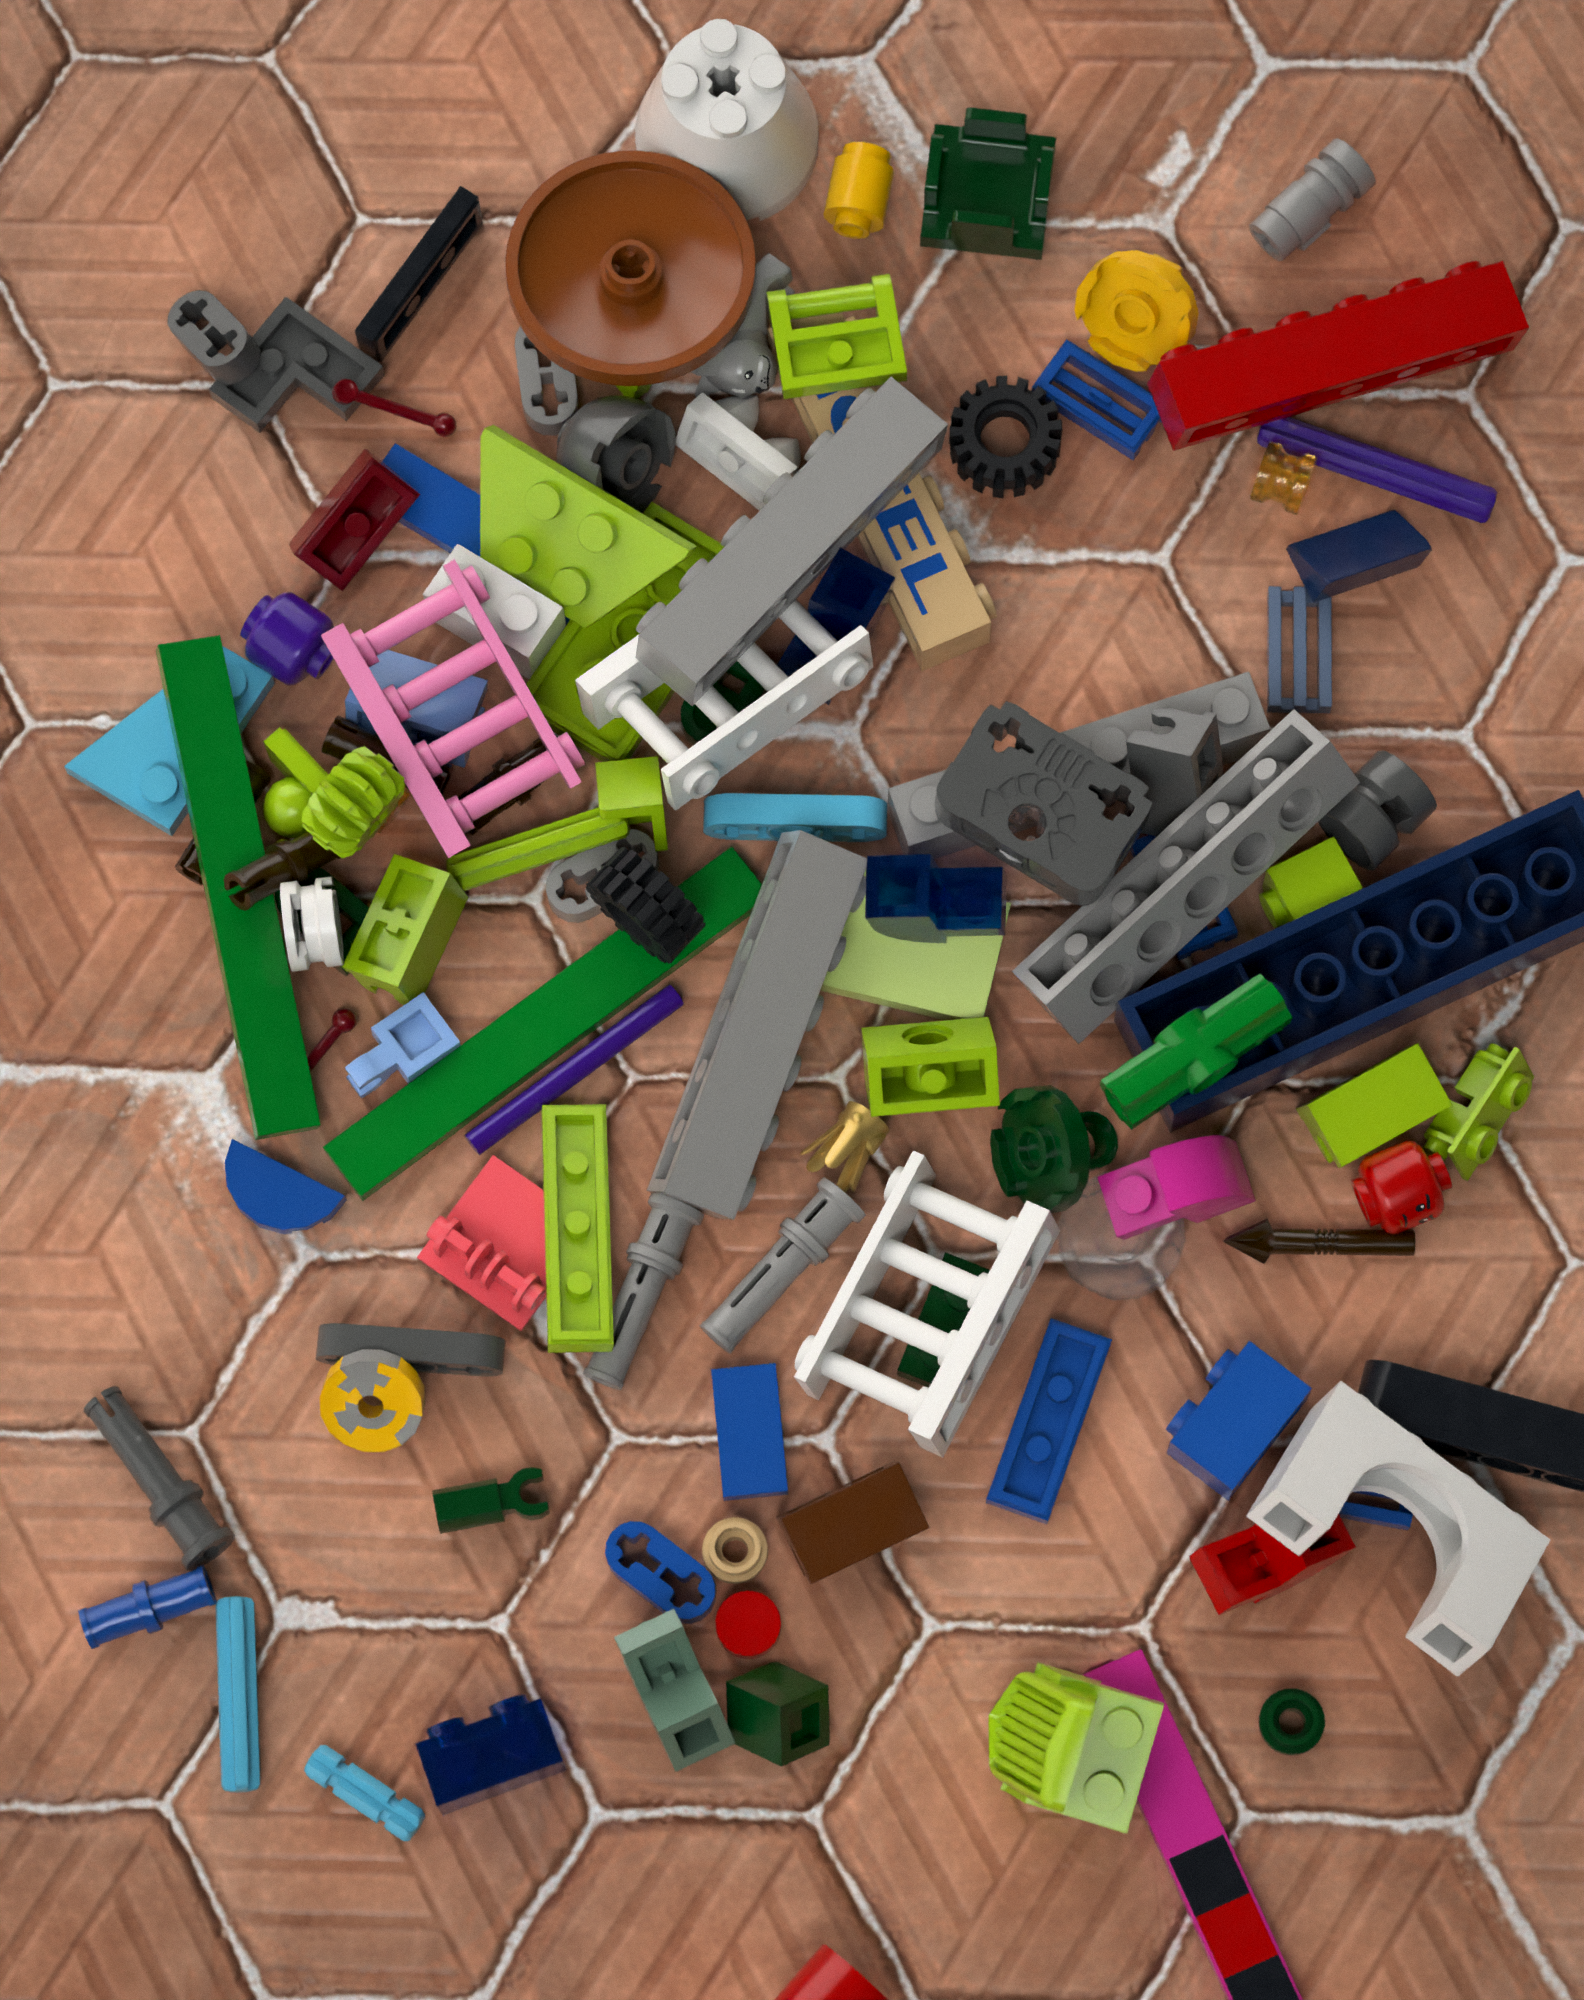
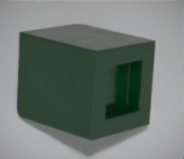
M770 1662L726 1681L727 1725L735 1745L781 1767L830 1745L829 1686L779 1662Z

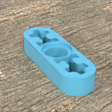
M723 793L711 795L704 799L703 832L713 838L779 841L781 833L802 830L827 842H871L881 840L887 836V802L876 797L861 795Z

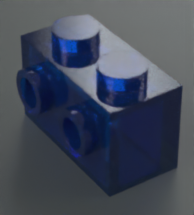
M521 1694L501 1700L489 1707L490 1717L466 1725L464 1717H456L440 1722L426 1730L429 1739L415 1743L436 1806L442 1816L567 1771L541 1698L528 1702L526 1694Z

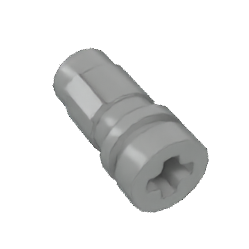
M1338 138L1333 139L1319 152V159H1311L1304 166L1305 174L1298 181H1293L1265 207V211L1249 224V230L1254 239L1275 260L1283 261L1296 248L1305 250L1331 226L1329 222L1330 217L1338 210L1341 212L1347 211L1354 204V198H1361L1375 185L1376 179L1368 164L1345 141Z

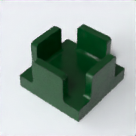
M980 108L966 109L964 126L935 124L934 134L931 135L925 181L920 246L1042 260L1056 137L1028 134L1026 132L1027 115L1024 113Z

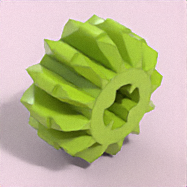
M365 746L354 749L351 753L346 754L337 766L332 768L329 775L320 782L316 792L308 799L309 803L302 811L301 822L303 823V828L325 850H331L341 858L353 855L356 851L361 850L370 838L374 837L377 830L387 821L388 816L398 806V801L405 791L404 777L393 768L395 765L380 753L376 755Z

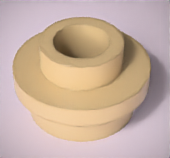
M732 1517L723 1519L710 1528L703 1541L702 1553L705 1565L713 1576L726 1583L738 1584L753 1579L761 1572L767 1560L768 1547L763 1532L756 1524L744 1518ZM734 1540L743 1542L748 1548L745 1559L737 1563L729 1562L722 1554L724 1546Z

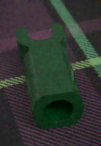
M534 1467L521 1469L512 1476L509 1482L498 1484L497 1478L432 1490L440 1534L505 1522L504 1515L513 1513L527 1520L544 1518L550 1514L548 1502L528 1504L521 1499V1492L526 1485L544 1481L542 1469Z

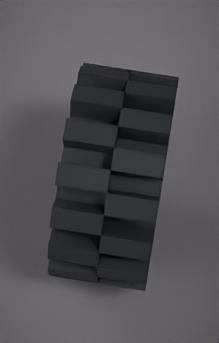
M996 376V385L989 387L986 379L976 383V392L973 395L967 390L960 397V407H954L949 433L952 464H958V475L964 482L970 477L973 480V489L980 493H983L985 486L993 488L992 497L1003 498L1004 490L1013 489L1014 498L1025 495V486L1031 484L1033 489L1036 490L1043 485L1044 475L1048 474L1051 476L1056 468V459L1060 454L1062 422L1058 420V408L1054 400L1050 403L1046 402L1047 392L1039 385L1034 392L1028 389L1029 380L1018 377L1017 384L1014 386L1007 385V376ZM1000 417H1010L1020 421L1026 427L1030 436L1026 448L1021 453L1011 457H1000L989 452L982 442L981 433L990 421Z
M622 847L586 884V890L591 894L592 900L601 906L600 910L606 917L612 918L616 922L614 925L622 932L625 931L638 946L641 944L648 954L653 957L656 956L661 962L670 964L705 927L704 918L696 911L697 907L693 902L684 897L685 893L678 886H673L668 881L669 878L662 871L659 873L647 859L644 858L642 860L638 853Z

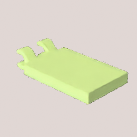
M866 869L863 875L869 880L866 895L859 908L854 913L849 912L841 934L846 937L843 956L834 971H827L820 991L941 1020L984 1017L1011 903Z

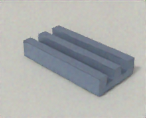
M1269 586L1267 592V712L1290 713L1295 709L1298 713H1330L1332 708L1331 597L1313 603L1305 587H1294L1293 591H1281V586ZM1281 607H1293V698H1281ZM1306 607H1317V698H1307Z

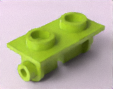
M1490 1043L1485 1051L1478 1050L1454 1087L1458 1094L1472 1100L1468 1108L1450 1100L1452 1106L1438 1113L1424 1133V1137L1427 1140L1423 1146L1425 1153L1429 1156L1438 1152L1443 1162L1449 1155L1460 1176L1466 1181L1469 1180L1478 1164H1484L1492 1156L1497 1146L1498 1133L1510 1114L1520 1110L1530 1095L1534 1075L1520 1049L1514 1047L1511 1053H1509L1502 1047Z

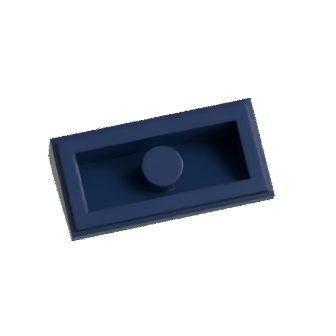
M1394 509L1290 544L1286 550L1314 603L1417 568L1426 559L1432 548L1427 539Z

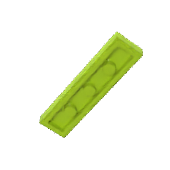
M606 1104L542 1105L548 1353L613 1352Z

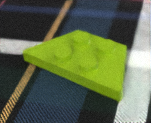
M491 425L484 428L480 442V557L561 605L565 617L587 628L615 610L617 606L645 589L674 566L694 554L697 548L696 545L497 426Z

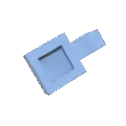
M423 992L371 1027L372 1036L379 1045L349 1063L345 1067L349 1074L346 1078L360 1098L369 1095L379 1088L396 1070L400 1072L409 1084L461 1046L460 1041Z

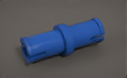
M204 1565L196 1567L195 1570L149 1585L146 1580L135 1583L132 1586L133 1592L88 1609H80L78 1613L88 1644L91 1649L99 1647L100 1644L144 1629L150 1634L163 1630V1622L208 1605H216L217 1599L208 1572Z

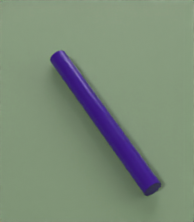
M670 984L466 1133L464 1135L480 1156L541 1111L542 1105L552 1103L684 1005L683 1000Z

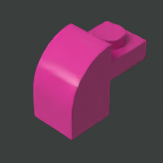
M1221 1135L1192 1138L1149 1151L1151 1157L1097 1177L1116 1236L1123 1240L1181 1218L1199 1223L1256 1201L1237 1142Z

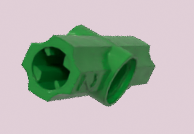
M1260 973L1206 1010L1202 1011L1200 1008H1197L1175 1020L1159 1033L1153 1041L1154 1045L1136 1057L1129 1059L1112 1073L1110 1072L1108 1076L1100 1081V1087L1116 1115L1132 1130L1187 1092L1194 1095L1215 1084L1237 1065L1239 1057L1254 1047L1259 1046L1264 1040L1290 1024L1292 1016L1281 994L1272 982L1266 980Z

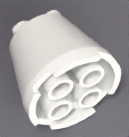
M714 19L708 21L702 28L682 38L669 53L640 104L635 125V143L637 151L669 155L698 167L713 177L728 191L741 208L746 220L759 217V220L762 221L789 205L807 184L817 159L818 121L813 102L807 90L775 47L765 37L749 28L732 24L728 20Z

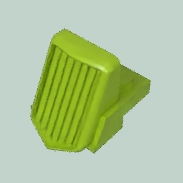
M1037 1662L1034 1673L1025 1671L1017 1674L991 1710L988 1718L989 1767L991 1773L1002 1782L1000 1790L1009 1793L1026 1804L1127 1834L1164 1703L1100 1684L1101 1681L1039 1662Z

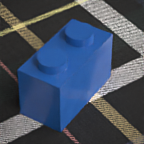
M1248 1341L1238 1355L1230 1349L1226 1350L1205 1378L1206 1381L1213 1385L1209 1393L1199 1405L1188 1399L1166 1428V1431L1174 1436L1169 1443L1166 1454L1227 1501L1231 1499L1305 1404L1312 1390L1310 1386L1251 1341Z

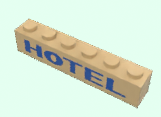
M841 312L791 320V326L793 330L853 321L856 318L851 316L845 319ZM770 327L768 328V346L776 358L773 333ZM882 385L870 386V388L876 392ZM869 387L791 398L812 444L826 430H830L835 434L849 420L846 417V413L851 404ZM918 473L857 538L921 671H924L989 643L991 620L996 618L997 614L990 594L984 584L980 583L974 586L964 567L970 564L971 561L960 533L957 529L948 532L938 513L944 510L945 507L934 479L930 475L921 478L920 473Z

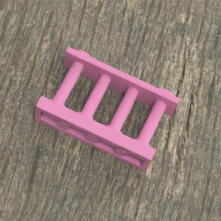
M455 559L443 565V569L452 584L366 633H363L360 628L349 634L344 623H341L321 635L394 765L404 777L405 784L448 858L471 846L465 833L475 828L472 823L473 821L559 772L568 788H572L582 782L575 770L585 765L584 760L567 732L558 737L555 736L480 605L491 598L475 569L471 565L461 571ZM465 606L483 640L397 689L391 684L381 690L369 667L380 662L377 655ZM497 662L512 688L514 696L428 745L425 740L415 745L412 744L401 725L402 722L411 718L410 710ZM528 717L544 744L546 751L460 800L457 795H454L445 801L433 778L443 773L441 766Z

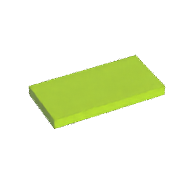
M654 502L650 503L643 514L696 545L697 548L694 554L654 580L645 589L617 606L615 610L595 624L584 628L570 620L526 683L551 729L558 735L567 732L576 746L602 762L630 759L643 738L623 717L614 718L598 730L582 712L575 680L640 633L636 631L637 625L648 610L660 601L667 606L682 591L678 586L686 572L701 558L710 562L724 548L718 541ZM663 683L641 700L659 716L675 691Z

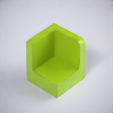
M658 756L596 762L600 818L603 820L628 818L629 824L652 822L655 852L668 850Z

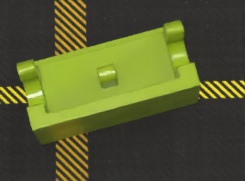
M394 854L342 968L346 972L351 973L364 988L376 994L378 988L384 989L394 996L393 998L400 1004L405 1005L421 993L426 992L469 897L449 872Z
M1417 1043L1401 1049L1297 1107L1296 1110L1300 1118L1305 1122L1327 1162L1330 1164L1334 1161L1337 1167L1341 1168L1452 1106V1103L1420 1045Z

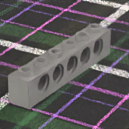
M1293 709L1111 879L1103 894L1095 902L1081 906L1012 972L1044 1010L1080 1044L1116 1010L1117 1001L1137 991L1350 793L1360 781L1333 744Z

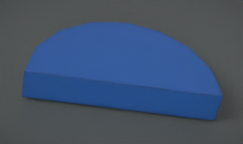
M234 1139L231 1140L225 1159L227 1188L240 1212L258 1227L280 1234H292V1231L308 1230L321 1222L326 1223L331 1220L347 1201L345 1195Z

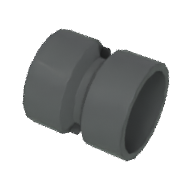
M1384 750L1378 751L1355 773L1360 783L1318 821L1327 837L1331 838L1334 836L1343 853L1358 866L1366 870H1375L1399 846V832L1412 834L1437 807L1434 796L1421 778L1406 763Z

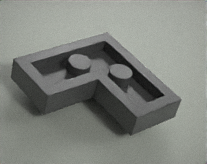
M285 297L252 337L261 350L257 368L241 382L230 385L215 381L209 388V392L213 400L260 433L297 387L347 421L361 403L355 401L347 405L337 403L332 396L334 384L342 379H351L357 384L358 390L370 393L384 377L385 373L381 364Z

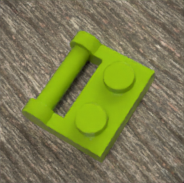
M890 273L871 276V283L791 295H786L785 289L766 292L783 400L883 385L890 377H893L897 382L907 381V367ZM874 307L877 317L793 330L791 326V320Z

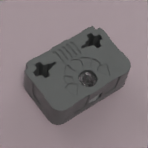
M1005 701L1001 709L993 705H989L985 709L954 762H951L936 789L935 813L938 820L949 829L1069 902L1077 905H1089L1103 894L1145 828L1152 807V801L1146 798L1149 787L1143 781L1095 755V752L1067 735L1055 731L1029 715V712L1019 706ZM1007 734L1016 738L1015 748L1008 747L1003 754L994 750L995 740L1002 741ZM1116 800L1123 802L1126 805L1124 814L1119 813L1113 821L1103 816L1105 806L1111 807ZM1027 820L1034 821L1038 824L1036 833L1039 838L1028 836L1025 841L1018 839L1014 836L1016 826L1013 822L1024 824Z

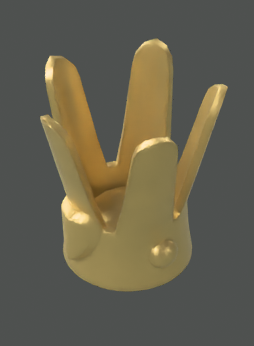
M849 1101L844 1111L839 1114L837 1123L799 1154L805 1155L823 1143L807 1162L806 1168L810 1172H817L825 1165L831 1169L837 1168L849 1155L838 1179L837 1186L844 1192H847L850 1187L855 1192L869 1156L874 1155L890 1130L878 1116L871 1117L868 1108L857 1102Z

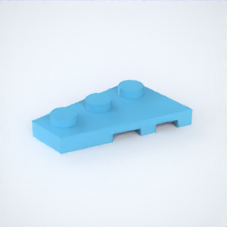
M222 646L241 734L275 682L272 675ZM163 689L64 766L67 774L170 836H173L188 813Z

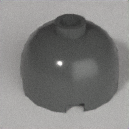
M629 396L598 397L580 408L560 429L557 438L556 462L642 513L656 498L662 487L657 483L650 484L657 475L660 464L671 467L673 461L676 433L671 417L640 399Z

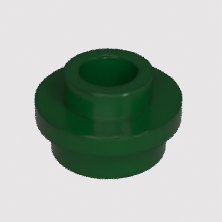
M1294 1688L1283 1689L1272 1694L1263 1704L1258 1719L1259 1731L1265 1743L1274 1751L1290 1756L1304 1754L1315 1747L1323 1735L1325 1728L1324 1712L1319 1702L1306 1691ZM1287 1711L1298 1713L1303 1720V1730L1293 1735L1285 1733L1279 1725L1280 1715Z

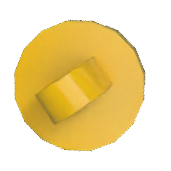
M1138 250L1114 252L1097 261L1077 288L1074 307L1076 319L1079 320L1082 316L1084 325L1091 334L1087 342L1092 349L1113 365L1139 372L1147 371L1151 365H1158L1159 361H1161L1160 358L1168 351L1188 345L1196 334L1199 311L1194 292L1182 276L1183 267L1155 253L1151 255Z

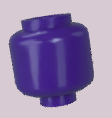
M284 592L274 599L269 595L264 596L253 608L240 632V636L246 640L244 650L246 657L253 664L288 686L298 684L308 675L319 679L334 659L321 637L323 633L334 628L333 621L326 614L292 592Z

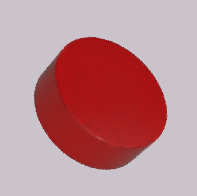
M756 1591L737 1592L729 1596L717 1611L715 1619L717 1637L722 1647L731 1655L742 1659L759 1658L771 1651L780 1637L781 1618L779 1611L773 1601L762 1593Z

